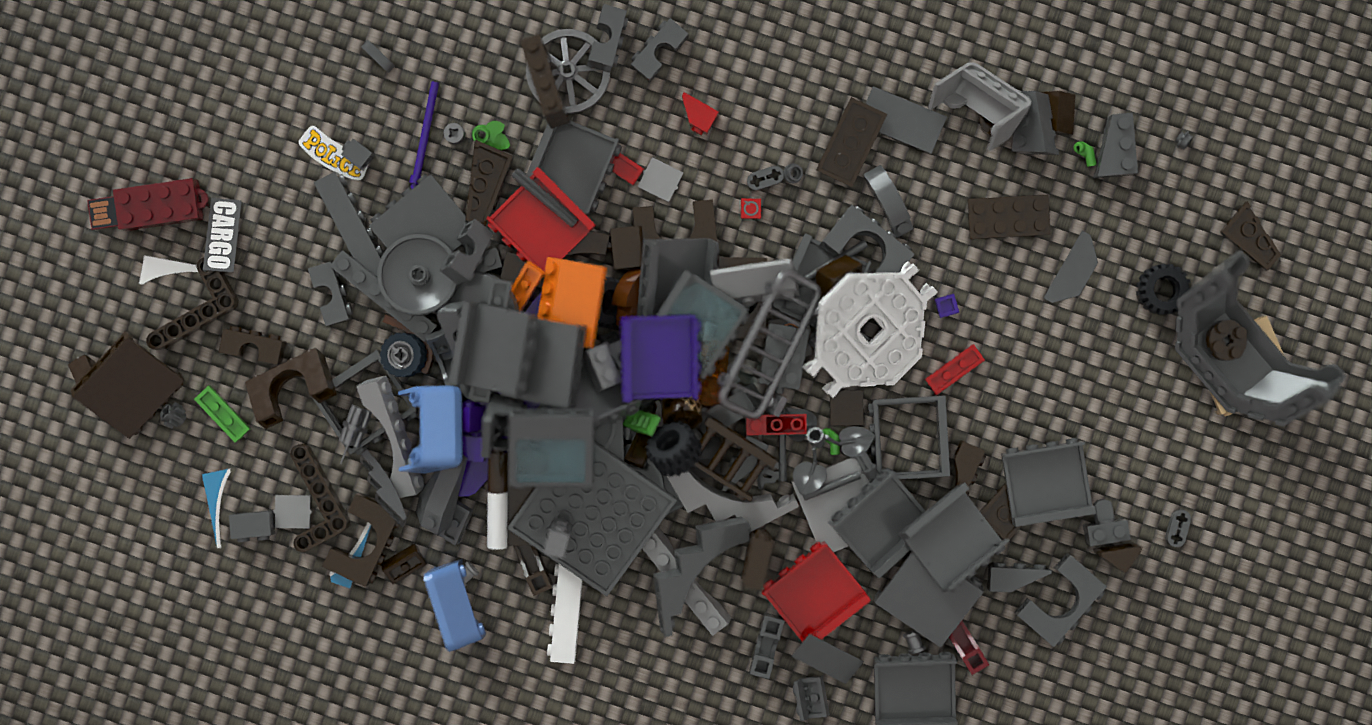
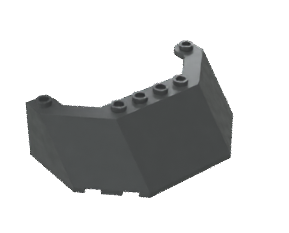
M1240 249L1225 259L1177 300L1178 317L1176 318L1177 342L1175 343V350L1227 412L1233 414L1239 412L1247 414L1249 418L1261 421L1266 419L1274 421L1276 425L1285 426L1330 401L1347 378V375L1335 364H1327L1320 369H1314L1290 363L1238 301L1239 275L1244 273L1250 266L1249 259ZM1222 320H1233L1247 330V346L1240 358L1222 361L1212 356L1210 348H1207L1206 335L1212 325ZM1229 336L1223 337L1226 346L1230 343Z

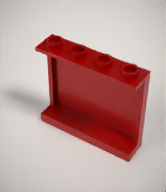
M537 167L532 172L533 175L530 178L576 216L578 222L573 227H570L523 186L519 187L486 219L489 221L487 225L495 233L499 231L504 236L502 240L507 246L511 247L513 245L518 250L516 255L523 262L526 260L531 261L545 272L547 257L564 259L596 225Z
M818 541L810 548L811 552L806 556L802 554L794 560L795 564L792 567L788 568L787 566L778 573L779 577L774 581L770 579L764 584L762 595H765L802 642L809 634L822 640L871 601L870 596L825 541L822 543Z

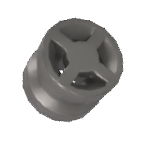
M450 123L444 129V137L451 144L457 145L464 141L465 131L459 124Z

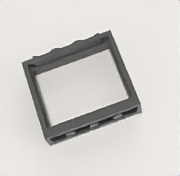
M381 350L374 351L332 379L335 389L377 361L381 364ZM385 370L398 391L406 389L398 377L389 374ZM402 396L410 409L400 416L403 421L406 419L409 422L417 416L416 412L420 409L411 404L408 396ZM314 400L337 436L340 437L343 426L327 402L318 403ZM384 427L363 439L359 448L348 446V453L350 455L354 453L359 455L367 449L366 445L373 442V444H376L384 438L383 434L386 433Z
M946 396L871 400V404H868V414L872 416L873 424H869V431L875 435L874 444L870 446L871 456H875V469L878 473L882 470L878 405L935 402L939 470L895 472V476L898 479L950 476Z

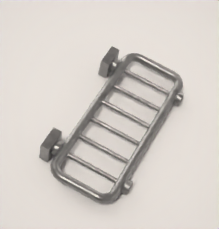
M784 270L778 274L774 282L768 281L764 289L768 295L728 375L722 374L718 380L719 385L722 386L719 392L720 404L726 409L749 419H757L765 411L777 417L780 416L788 399L775 393V390L810 320L816 323L818 321V308L821 299L820 287L815 282L792 270ZM786 278H790L813 291V297L809 305L780 290ZM777 293L807 308L800 323L770 308ZM768 312L798 327L791 341L761 327ZM759 330L789 345L782 360L752 345ZM750 349L780 363L773 378L743 364ZM740 368L770 381L764 396L734 383ZM731 386L761 399L758 408L755 411H750L729 401L727 394Z

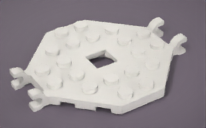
M907 261L900 273L847 274L819 302L815 359L807 362L803 368L813 377L821 367L825 369L834 381L827 383L822 389L832 398L836 396L842 387L895 385L922 357L923 349L921 348V342L925 329L924 310H926L927 301L937 291L933 286L925 283L919 293L909 279L919 271L914 264L911 265ZM870 318H874L882 329L868 342L860 333V329Z

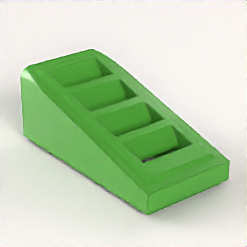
M639 410L634 415H627L623 426L633 432L652 436L660 421V417Z

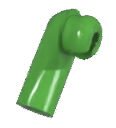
M1083 141L1074 144V151L1085 157L1087 167L1097 165L1092 146Z
M822 429L824 435H828L830 438L840 442L839 435L832 429ZM826 440L830 444V455H840V446Z

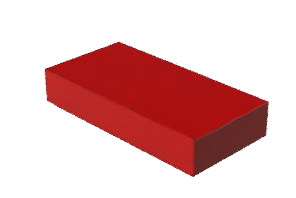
M621 153L618 157L615 156L612 162L614 164L612 172L633 186L644 171V168Z

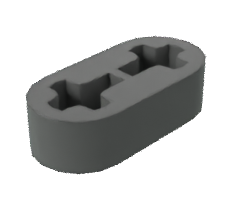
M369 40L361 46L388 73L395 67Z
M771 166L753 172L747 178V185L754 191L777 185L784 178L783 170L778 166ZM772 170H775L776 173L780 172L777 181L774 178L767 179L766 176L771 175ZM753 176H756L757 179L764 177V181L759 182L758 187L750 183L753 180Z
M1177 509L1171 514L1165 539L1173 547H1180L1186 541L1191 522V516L1187 511ZM1183 513L1182 516L1185 517V521H1181L1178 527L1179 520H1176V517ZM1177 529H1179L1177 536L1180 537V540H1176V542L1174 543V540L1171 539V536L1176 535Z

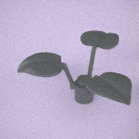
M786 408V414H807V434L788 435L797 442L803 441L807 436L813 450V464L802 462L795 467L793 472L794 483L801 495L815 493L826 482V468L816 465V450L823 447L826 440L837 446H842V452L847 457L855 458L859 452H867L875 439V435L871 431L851 426L839 433L841 442H838L828 435H824L820 428H816L817 419L811 411Z

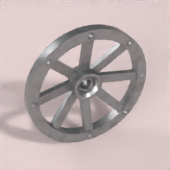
M561 29L547 34L542 40L545 46L560 38L563 61L561 62L548 53L551 63L558 67V69L551 71L553 76L559 75L555 82L557 89L566 81L570 106H565L567 114H575L591 108L602 98L609 84L610 72L603 71L602 81L598 90L578 75V72L599 70L587 65L576 66L593 42L598 41L589 34L579 30ZM566 37L578 38L586 42L572 60H569ZM526 65V78L529 88L538 100L528 65ZM570 67L572 72L565 74L564 69ZM572 80H576L594 95L587 101L576 105Z

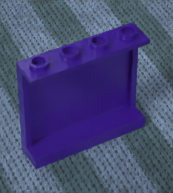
M695 315L621 317V396L623 402H632V399L693 397L694 400H698V393H701V382L697 381V373H701V363L697 361V353L701 352V343L697 341V333L701 331V323Z

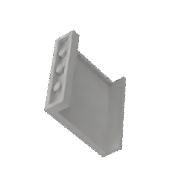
M849 458L827 467L825 484L859 471L861 479L806 501L803 495L799 493L794 480L791 481L816 543L818 541L820 543L825 541L833 552L846 548L848 545L828 522L835 512L841 511L849 499L856 497L861 492L863 486L870 483L866 475L861 473L862 468L856 458Z

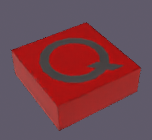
M741 198V219H761V199Z

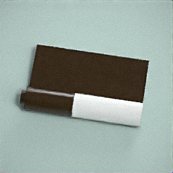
M492 449L488 458L487 548L505 549L507 546H532L507 529L510 522L535 489L534 486H525L524 488L509 486L508 450ZM520 450V453L516 456V474H545L549 469V450Z

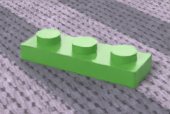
M208 385L194 399L235 443L251 430L211 385Z

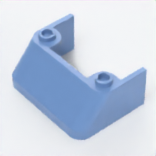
M417 386L398 391V395L408 396L414 407H420V446L414 448L410 454L411 465L399 467V471L427 474L459 466L462 459L460 389L456 386Z
M462 559L431 568L424 574L426 587L448 652L482 640L486 635L483 623L475 620L464 585V577L467 576L465 566L461 565L463 563Z

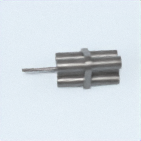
M351 405L347 419L343 421L342 425L344 427L338 440L346 445L340 462L341 465L348 446L360 447L364 433L367 434L368 431L366 428L372 414L371 411Z

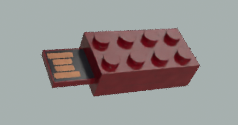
M194 178L114 189V196L87 200L91 230L118 226V230L123 231L204 220L203 208L209 203L208 194L200 189L199 180Z

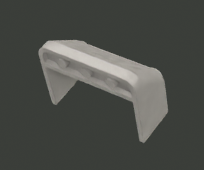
M966 63L935 83L928 109L932 110L941 103L946 104L952 109L960 108L964 105L968 106L995 124L991 129L992 137L988 146V150L992 151L1011 137L1029 111L1031 100L979 64Z

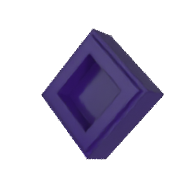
M954 294L934 299L939 318L960 313Z

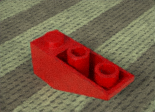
M763 414L757 419L746 418V436L807 434V414H780L779 417L773 414Z

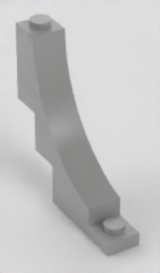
M691 469L687 473H681L680 476L674 475L669 477L666 475L687 513L706 504L716 522L725 520L733 515L736 518L743 517L750 523L751 531L799 507L794 494L784 495L777 502H775L771 494L752 496L751 502L747 499L743 501L734 494L718 490L705 483Z

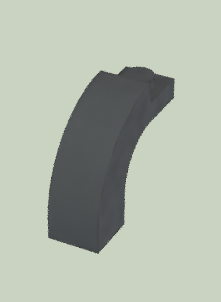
M879 165L864 173L863 175L869 190L880 204L896 238L913 230L908 210L884 168Z
M443 329L425 335L426 341L440 366L445 386H456L459 388L458 384L449 383L453 356Z

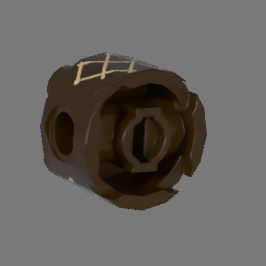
M698 393V400H694L693 397L661 398L663 424L680 421L684 424L686 423L691 429L697 428L702 423L701 394Z

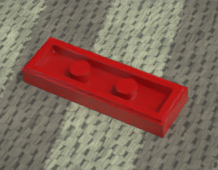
M972 344L924 380L934 394L938 395L984 362L985 359L975 345Z

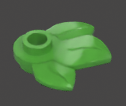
M491 121L487 125H478L472 131L474 141H480L498 150L510 147L508 138L502 133L505 124L499 121ZM480 131L485 132V138L480 137Z

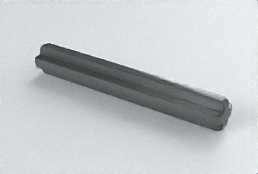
M516 169L513 172L512 178L570 227H573L578 222L576 216L520 169Z

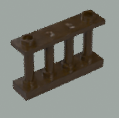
M708 415L704 421L705 425H707V431L700 440L701 450H704L712 436L717 433L724 436V441L708 466L698 461L694 467L699 468L735 491L734 495L743 501L747 499L751 502L753 497L748 491L764 467L767 468L769 465L773 468L777 463V459L714 417ZM735 443L741 447V452L726 475L722 476L715 471V468L729 447ZM752 454L758 458V463L743 486L740 487L733 483L732 479L747 456L750 457Z

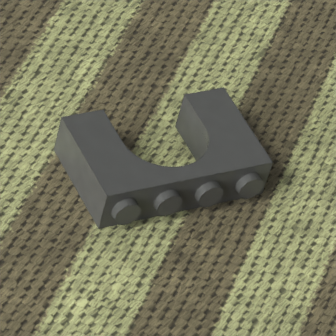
M852 204L820 243L823 249L836 257L851 238L858 235L873 238L882 250V261L874 273H900L903 265L907 261L909 262L915 255L910 246L900 243L892 232L885 231L880 227L881 225L877 220L870 219L865 215L863 209Z
M1068 553L1055 565L1054 569L1074 587L1075 602L1072 608L1063 615L1052 616L1046 614L1030 599L1026 598L1014 612L1053 647L1056 644L1060 645L1066 638L1065 634L1069 629L1073 630L1078 625V619L1092 609L1091 604L1096 599L1099 600L1103 597L1107 587Z

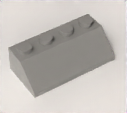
M785 259L710 271L715 288L740 304L749 306L753 305L754 302L765 301L768 293L764 288L768 281L774 282L778 274L784 270H792L796 273L797 271L792 260ZM786 278L780 290L793 297L800 296L799 284L790 278ZM778 293L775 299L790 300ZM716 297V301L720 307L726 309L733 308Z

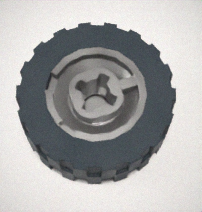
M396 333L389 336L381 346V364H383V368L389 374L395 375V377L415 376V374L421 372L427 361L425 344L415 334Z

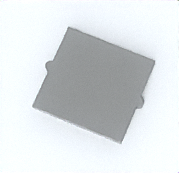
M652 157L647 169L643 171L644 175L638 187L669 202L674 191L678 189L677 185L683 172Z
M275 495V510H273L275 514V528L310 529L311 514L313 513L311 510V495Z

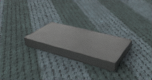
M873 86L865 104L887 114L879 133L931 155L947 117Z

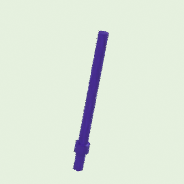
M431 81L414 172L410 176L409 183H411L412 189L418 185L416 181L421 178L439 83Z

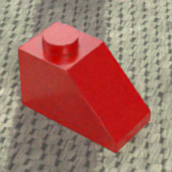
M683 92L682 100L689 125L692 126L691 130L701 136L703 133L707 135L719 115V111Z

